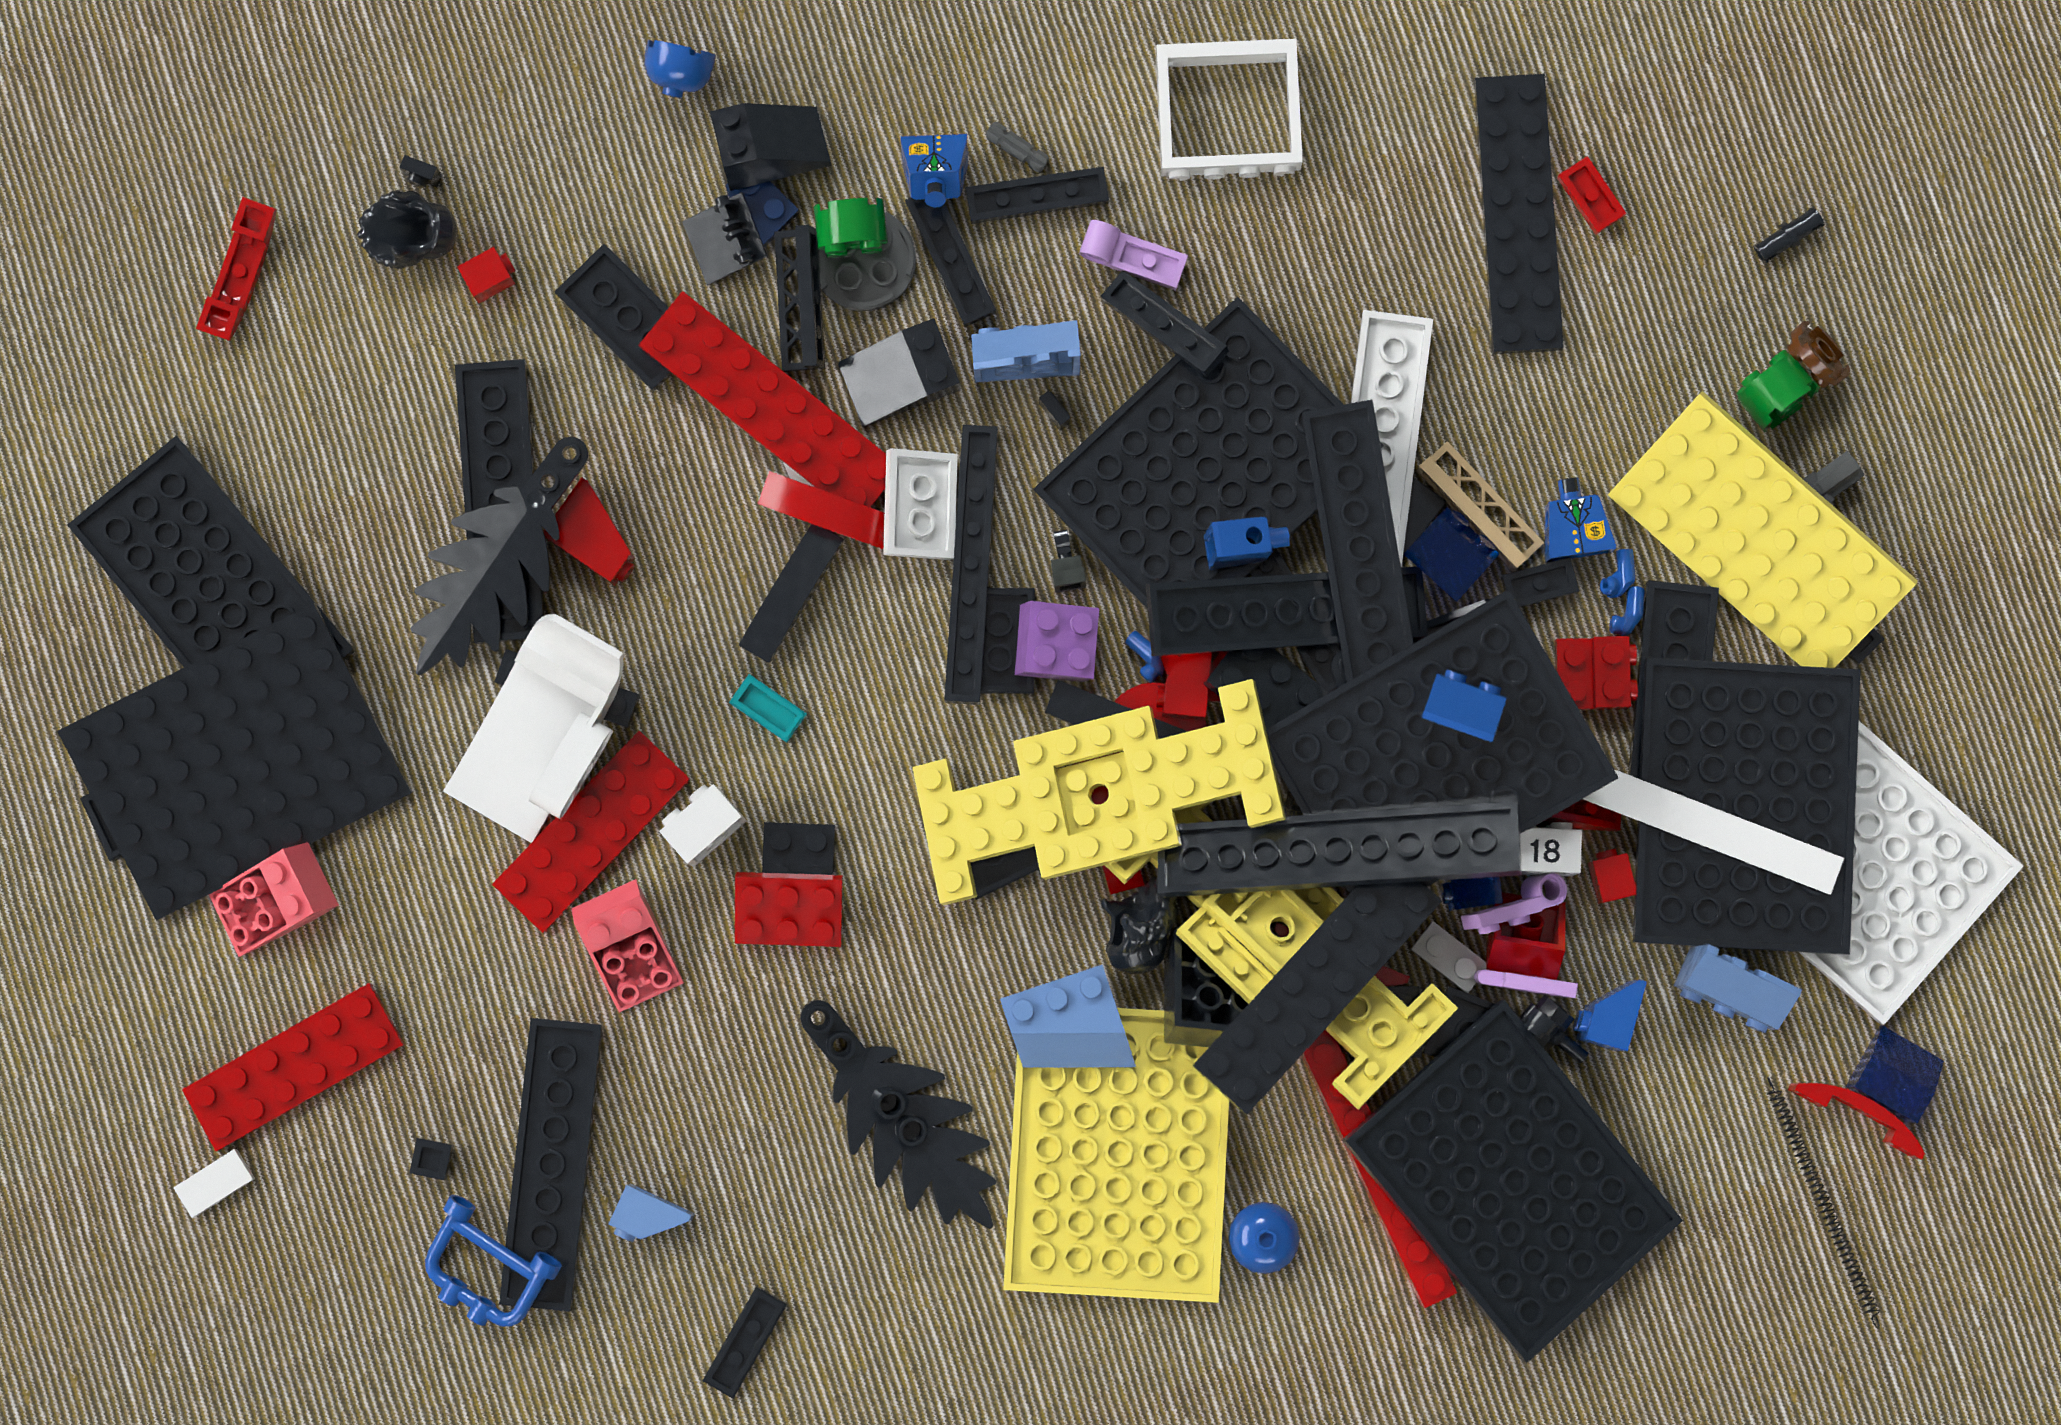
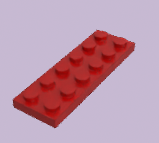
M638 731L578 793L561 819L556 817L492 885L535 927L545 934L691 779L641 731Z
M368 983L188 1085L182 1091L214 1150L218 1152L403 1047L405 1043L373 985Z

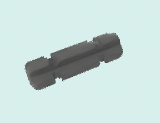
M999 122L991 124L986 132V138L995 145L1001 144V149L1022 163L1028 162V167L1037 173H1041L1049 162L1047 154L1039 149L1035 151L1032 144L1012 131L1008 133L1007 128Z

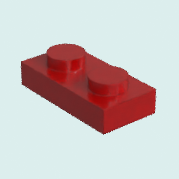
M1588 156L1557 176L1558 181L1595 235L1627 214Z

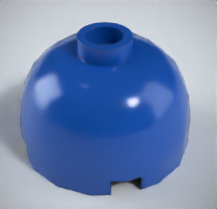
M648 40L644 66L650 80L663 87L662 94L682 98L683 92H696L707 84L714 69L716 55L706 51H701V54L696 53L691 47Z
M1262 1201L1250 1204L1237 1212L1230 1224L1228 1241L1231 1253L1240 1265L1251 1272L1268 1274L1280 1271L1291 1263L1298 1252L1300 1234L1296 1221L1287 1210L1275 1203Z

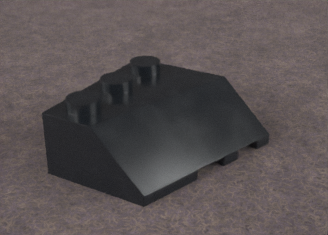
M1174 927L1167 939L1164 956V1043L1210 1047L1244 1010L1248 1003L1176 935L1179 928Z

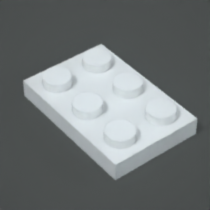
M894 448L886 450L883 555L940 560L954 559L957 454Z

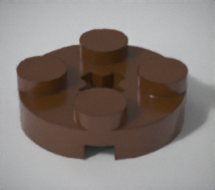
M1803 321L1792 330V343L1787 346L1788 351L1798 362L1803 361L1812 371V378L1820 387L1826 388L1829 384L1838 385L1850 374L1849 365L1847 364L1843 368L1839 360L1844 356L1843 352L1822 328L1817 326L1812 330L1808 327L1811 322Z

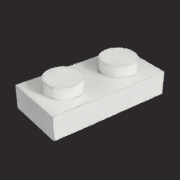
M1434 921L1430 923L1410 949L1465 993H1469L1476 984L1474 980L1475 972L1486 970V962Z

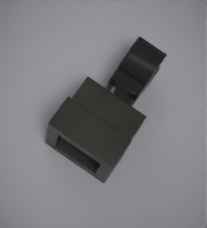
M1068 530L1054 532L1058 559L1051 560L1055 593L1086 588V577L1080 555L1072 557Z

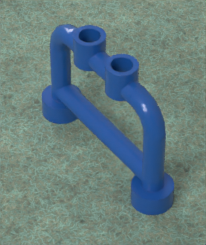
M452 1194L443 1207V1210L448 1215L427 1252L425 1270L429 1278L441 1288L438 1298L450 1306H457L459 1301L470 1307L467 1317L472 1322L485 1326L489 1320L501 1327H512L520 1323L527 1315L546 1279L554 1280L562 1264L556 1258L544 1252H537L532 1262H527L470 1224L468 1221L476 1209L475 1206L467 1199ZM455 1231L529 1280L512 1311L508 1313L502 1312L496 1308L493 1301L484 1296H478L469 1290L463 1281L456 1277L448 1276L441 1270L439 1265L440 1258Z

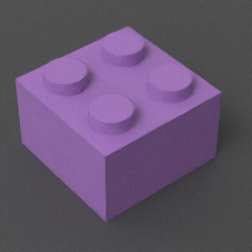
M1029 601L1020 605L1015 675L1077 682L1094 679L1099 608Z

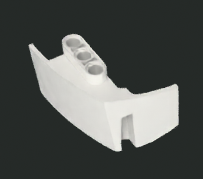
M557 614L542 616L531 629L491 709L443 790L446 794L530 843L538 836L550 814L559 819L563 817L606 747L613 730L601 724L617 694L623 671L624 656L621 651Z

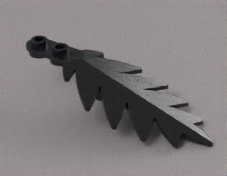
M565 437L559 440L523 488L504 487L496 489L493 493L494 496L508 503L479 508L451 520L453 526L485 537L458 541L428 553L429 559L464 571L437 577L414 589V593L418 596L445 604V606L421 618L410 628L412 633L427 638L416 667V674L418 676L431 670L447 654L460 668H463L470 648L471 623L494 652L499 651L501 620L496 593L522 627L527 626V595L520 562L543 592H549V556L542 527L554 540L560 539L558 523L552 508L588 461V449L582 440L576 437ZM569 448H573L577 452L576 456L571 460L564 458V452ZM548 476L555 478V483L552 487L545 488L542 485L544 478Z
M823 1000L808 1002L801 1010L800 1023L837 1069L832 1090L833 1101L839 1103L849 1090L846 1109V1131L848 1148L852 1155L857 1153L875 1123L872 1150L875 1185L878 1188L884 1185L902 1154V1186L906 1208L909 1211L915 1209L931 1182L934 1199L945 1224H950L960 1208L974 1221L988 1229L993 1228L991 1215L979 1192L996 1185V1179L975 1166L956 1160L988 1147L990 1142L969 1132L935 1126L969 1113L973 1110V1107L970 1104L950 1098L909 1094L944 1080L945 1075L921 1066L882 1062L896 1055L897 1049L889 1046L865 1048L829 1003ZM816 1011L823 1013V1019L819 1023H813L811 1020L812 1014ZM838 1038H843L845 1041V1046L841 1050H835L833 1047L834 1041Z

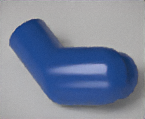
M1632 549L1616 551L1617 571L1607 579L1603 578L1600 582V591L1609 598L1622 596L1635 582L1634 551Z
M1633 586L1627 589L1626 611L1623 617L1618 615L1611 617L1609 623L1610 633L1620 634V636H1628L1632 633L1643 617L1644 588Z
M1133 631L1127 637L1125 644L1145 661V666L1140 669L1141 676L1149 683H1154L1157 677H1162L1164 673L1161 657L1151 656L1150 641L1138 631Z

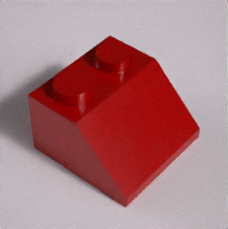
M1495 891L1493 907L1520 900L1522 896ZM1566 902L1542 909L1541 912L1530 914V921L1513 926H1509L1508 921L1499 923L1500 930L1488 934L1486 970L1557 980L1565 954Z

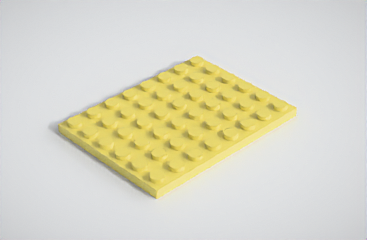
M1117 1008L1136 1067L1023 1068L1017 1052L1003 1290L1219 1303L1229 1100L1192 1067L1209 1047L1164 1043L1163 1010Z

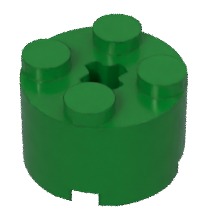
M850 198L827 202L828 209L822 210L820 204L814 206L818 249L824 250L828 258L847 256V250L860 249L862 254L882 252V244L888 243L884 199L876 198L877 205H868V198Z
M1782 350L1769 361L1771 366L1764 372L1760 373L1756 370L1748 375L1741 382L1743 387L1736 393L1738 402L1763 432H1767L1769 427L1774 429L1789 419L1803 407L1801 404L1803 402L1802 398L1806 394L1812 399L1820 389V386L1800 362L1795 360L1786 350Z

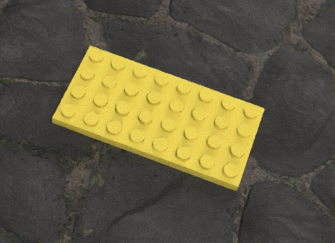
M1703 391L1608 494L1611 499L1711 587L1719 588V594L1800 666L1835 668L1918 582L1908 571Z

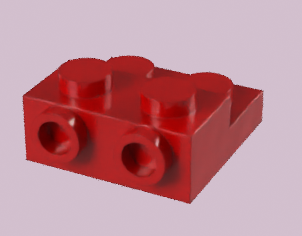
M1629 636L1555 639V669L1579 710L1628 709L1631 707V701H1637V680L1630 679V666H1635L1637 663L1636 644H1630Z

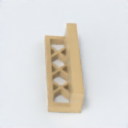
M1448 441L1419 465L1416 472L1440 497L1446 500L1449 507L1512 572L1544 544L1543 540ZM1445 453L1456 463V476H1448L1436 463ZM1461 469H1462L1469 477H1461ZM1461 482L1476 483L1480 488V502H1473L1461 490ZM1485 494H1486L1493 502H1485ZM1485 507L1499 508L1505 514L1504 527H1497L1485 515ZM1510 520H1511L1518 528L1509 527V525H1510ZM1509 533H1523L1533 544L1522 553L1509 540Z

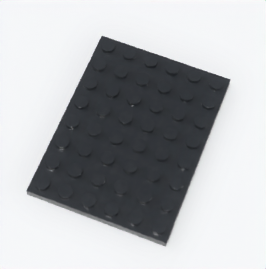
M1239 297L1233 300L1204 328L1227 345L1229 352L1208 377H1205L1175 355L1033 489L1147 610V584L1248 577L1264 562L1209 570L1204 534L1211 522L1267 517L1269 527L1286 525L1289 537H1291L1318 511L1302 412L1343 405V403ZM1380 442L1382 451L1384 449V445ZM1247 537L1250 543L1256 544L1253 539ZM1273 548L1271 554H1273L1278 548Z
M1509 589L1266 729L1273 763L1304 815L1518 801L1521 834L1619 778ZM1446 669L1467 676L1465 683L1479 687L1482 681L1502 688L1500 695L1505 696L1507 699L1492 742L1422 718L1437 673L1445 675ZM1439 880L1421 882L1428 887ZM1357 885L1345 887L1350 894Z
M316 603L57 731L156 921L223 888L225 883L278 851L306 842L311 844L413 792Z
M1645 658L1639 779L1843 857L1844 860L1830 895L1638 821L1635 870L1636 894L1634 895L1632 943L1684 946L1710 944L1718 948L1850 955L1861 669Z
M1499 1000L1342 1141L1520 1360L1528 1363L1683 1220L1529 1029L1524 1026L1525 1024L1505 1000Z

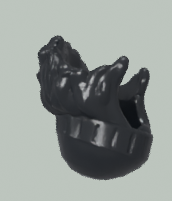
M395 190L386 195H381L379 202L372 204L369 209L363 212V215L359 218L361 229L358 231L357 236L363 240L361 246L371 259H375L377 264H384L385 267H390L391 269H403L407 266L418 264L422 259L433 260L441 258L450 252L455 245L458 229L452 212L444 205L427 202L422 195L415 191L402 192Z
M1158 877L1149 879L1146 886H1140L1139 892H1134L1132 896L1123 899L1122 902L1108 901L1105 898L1101 900L1102 908L1111 917L1110 940L1106 945V953L1111 965L1119 971L1128 974H1144L1157 968L1164 960L1167 935L1179 914V909L1176 904V897L1160 898L1158 894Z

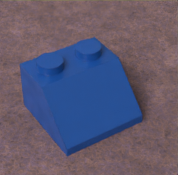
M1446 669L1445 675L1437 673L1422 718L1492 742L1507 699L1505 696L1500 695L1502 688L1482 681L1479 687L1465 683L1467 676Z
M1628 981L1586 1004L1583 1011L1578 1010L1573 1025V1031L1578 1032L1576 1040L1614 1051H1628L1647 981Z

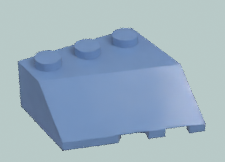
M1077 320L1038 326L1021 325L1013 329L999 331V328H983L978 330L979 334H971L975 382L1080 375V344Z
M1710 944L1690 947L1673 985L1682 990L1681 997L1700 1004L1702 999L1714 1004L1713 1011L1733 1019L1734 1014L1748 1019L1745 1024L1746 1026L1762 1033H1766L1767 1029L1778 1030L1799 998L1802 989L1758 969H1755V971L1748 970L1749 965L1747 962L1725 954L1719 956L1717 955L1719 949Z
M1103 965L1000 999L1023 1068L1136 1067Z

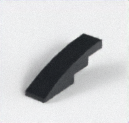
M811 524L739 643L740 647L768 663L773 660L787 633L791 631L807 601L813 596L844 538L828 529Z

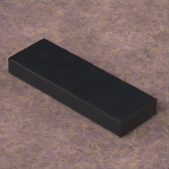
M756 1286L702 1381L734 1399L788 1303Z

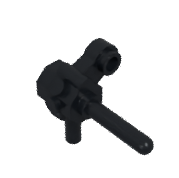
M1544 994L1536 1005L1531 1002L1519 1018L1525 1024L1524 1026L1529 1029L1547 1052L1555 1044L1579 1064L1587 1058L1588 1052L1564 1033L1575 1019L1547 995Z

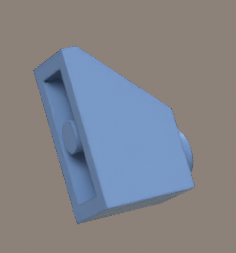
M627 1184L609 1221V1225L616 1228L614 1231L615 1235L633 1242L635 1237L643 1239L689 1222L693 1219L695 1213L633 1184Z

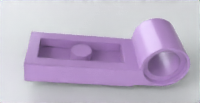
M1099 220L1090 221L1079 252L1082 257L1120 272L1123 270L1129 275L1175 291L1188 258L1186 254L1122 233L1117 227Z
M1555 873L1530 876L1522 883V899L1462 915L1464 930L1478 929L1479 934H1486L1500 930L1499 923L1505 921L1509 922V926L1529 922L1530 914L1541 912L1542 909L1562 903L1567 895V885L1564 879ZM1543 885L1545 886V889H1546V895H1545V897H1544V895H1543V893H1542V886H1543Z

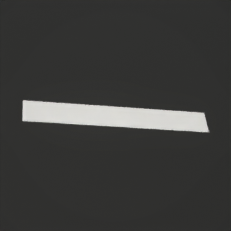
M1617 770L1615 772L1619 777L1618 779L1583 798L1591 803L1830 895L1844 860L1843 857Z

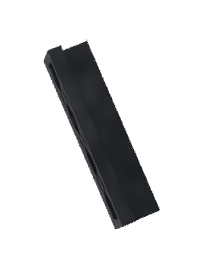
M810 225L795 226V230L775 231L782 371L825 369L819 249L816 228ZM796 238L797 258L794 262L785 255L784 239ZM785 261L790 264L787 270L785 266ZM795 270L798 271L799 293L796 296L787 289L786 280ZM787 296L792 299L789 305L787 301ZM796 305L800 306L801 328L798 331L789 324L788 315ZM789 331H791L794 334L791 340L789 337ZM798 340H801L803 362L791 363L790 349Z

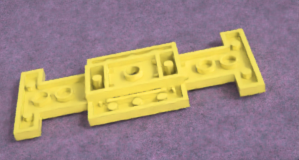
M1250 679L1218 688L1225 718L1224 723L1162 739L1158 738L1153 710L1150 706L1015 740L1013 743L1020 775L960 791L955 790L950 761L947 759L913 767L940 904L947 905L977 897L971 862L1034 846L1041 878L1044 880L1182 846L1175 816L1177 810L1239 794L1242 795L1249 827L1253 828L1285 820V812L1255 681ZM1099 786H1106L1109 790L1107 801L1100 805L1094 804L1091 798L1093 790Z
M1210 802L1177 810L1175 814L1177 824L1211 822L1212 820L1202 812ZM1158 852L1106 864L1105 866L1125 884L1149 861L1158 869ZM1331 887L1186 896L1199 909L1177 930L1176 935L1249 1004L1344 899ZM1275 921L1284 922L1289 928V935L1282 938L1276 937L1270 930V924ZM1374 976L1325 1029L1355 1058L1334 1080L1332 1085L1359 1110L1457 1011L1458 1007L1432 983L1407 1007Z

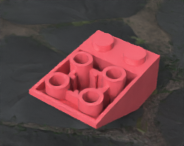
M308 842L278 851L225 883L223 888L209 894L238 957L246 955L339 906Z
M636 879L571 908L574 925L619 1013L684 983L654 914Z

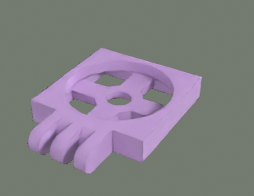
M1478 970L1474 974L1475 982L1482 985L1563 998H1576L1577 983L1491 970Z

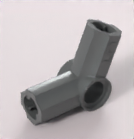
M1846 451L1817 473L1815 471L1803 480L1831 503L1835 500L1834 497L1855 484L1865 474L1854 457Z

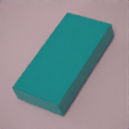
M750 674L747 675L729 701L732 706L786 743L789 742L808 715Z

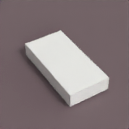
M233 1149L175 1186L174 1190L191 1218H195L253 1181L255 1177L239 1151Z

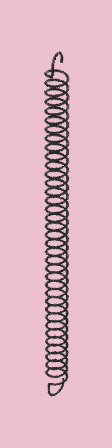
M1767 1077L1770 1087L1772 1086L1773 1090L1768 1092L1766 1095L1780 1092L1778 1095L1769 1100L1773 1101L1777 1099H1782L1778 1103L1774 1104L1772 1107L1785 1105L1783 1108L1777 1110L1775 1114L1788 1111L1786 1114L1779 1117L1778 1120L1791 1117L1789 1120L1782 1123L1780 1126L1795 1123L1789 1128L1785 1129L1783 1132L1796 1130L1794 1133L1787 1136V1139L1795 1136H1800L1797 1139L1790 1142L1789 1145L1803 1142L1797 1147L1793 1148L1791 1151L1806 1148L1802 1152L1796 1154L1794 1157L1808 1155L1805 1158L1798 1161L1797 1163L1811 1161L1805 1166L1801 1167L1800 1170L1814 1167L1810 1171L1804 1173L1802 1176L1817 1173L1805 1182L1820 1179L1808 1188L1822 1186L1818 1190L1812 1192L1811 1195L1825 1192L1821 1196L1815 1198L1814 1201L1825 1198L1828 1199L1822 1202L1821 1204L1817 1205L1816 1207L1831 1204L1829 1207L1820 1211L1819 1213L1821 1214L1824 1212L1833 1211L1829 1215L1823 1217L1822 1220L1836 1217L1834 1220L1825 1224V1226L1839 1223L1834 1228L1828 1230V1232L1841 1230L1839 1233L1831 1236L1830 1238L1832 1239L1835 1237L1844 1236L1839 1241L1833 1243V1245L1847 1242L1842 1247L1836 1249V1251L1850 1248L1847 1252L1839 1255V1257L1853 1255L1847 1260L1843 1261L1842 1264L1850 1261L1856 1262L1846 1267L1844 1270L1859 1267L1847 1276L1862 1273L1860 1276L1851 1280L1850 1282L1864 1280L1860 1284L1854 1286L1853 1289L1862 1286H1867L1865 1289L1861 1290L1855 1295L1870 1292L1868 1295L1859 1299L1858 1301L1872 1298L1870 1302L1862 1305L1861 1307L1863 1308L1869 1305H1875L1870 1310L1864 1312V1314L1878 1311L1875 1315L1871 1317V1320L1874 1326L1877 1329H1879L1880 1324L1878 1318L1875 1316L1879 1314L1880 1310L1875 1309L1877 1307L1876 1303H1871L1874 1301V1297H1868L1872 1292L1865 1291L1869 1287V1285L1863 1284L1866 1281L1865 1278H1860L1863 1275V1272H1857L1860 1269V1266H1853L1857 1263L1858 1260L1852 1259L1855 1255L1854 1253H1848L1852 1250V1247H1845L1849 1244V1241H1842L1846 1238L1847 1235L1840 1234L1843 1232V1228H1837L1838 1226H1840L1841 1222H1834L1838 1218V1216H1831L1835 1212V1209H1829L1833 1204L1826 1203L1830 1199V1197H1823L1827 1193V1191H1819L1824 1187V1185L1818 1184L1821 1181V1178H1815L1819 1172H1811L1816 1168V1166H1808L1813 1162V1160H1805L1810 1156V1153H1803L1807 1150V1147H1800L1804 1144L1805 1141H1797L1802 1137V1135H1794L1799 1131V1128H1792L1796 1125V1122H1789L1793 1119L1794 1116H1786L1791 1112V1110H1783L1788 1106V1103L1780 1104L1785 1100V1097H1778L1782 1094L1783 1091H1774V1086L1770 1078ZM1873 1317L1876 1318L1878 1327L1876 1326Z

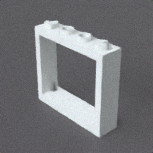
M1296 39L1160 44L1156 46L1161 176H1169V179L1184 181L1190 179V175H1204L1205 179H1221L1225 177V174L1239 173L1241 178H1253L1260 176V172H1274L1275 176H1284V174H1295V171H1300L1303 161ZM1286 62L1290 152L1172 157L1168 67Z

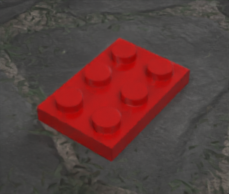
M736 872L735 944L841 947L843 875Z

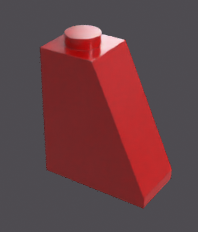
M581 477L555 514L560 539L554 540L546 530L543 531L546 540L615 586L619 580L624 582L629 577L635 567L631 563L635 557L592 485L585 478Z

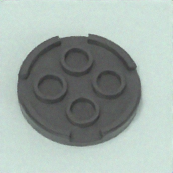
M885 212L888 243L882 244V252L862 254L860 249L847 250V256L828 258L824 250H819L821 290L836 304L854 311L878 310L896 301L910 285L916 267L914 242L905 225L891 214Z

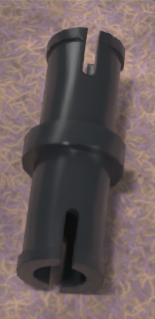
M1811 207L1792 222L1782 223L1778 226V231L1758 244L1753 245L1754 251L1764 264H1767L1771 259L1789 247L1792 249L1800 245V240L1818 228L1825 226L1824 220L1820 213L1814 207Z

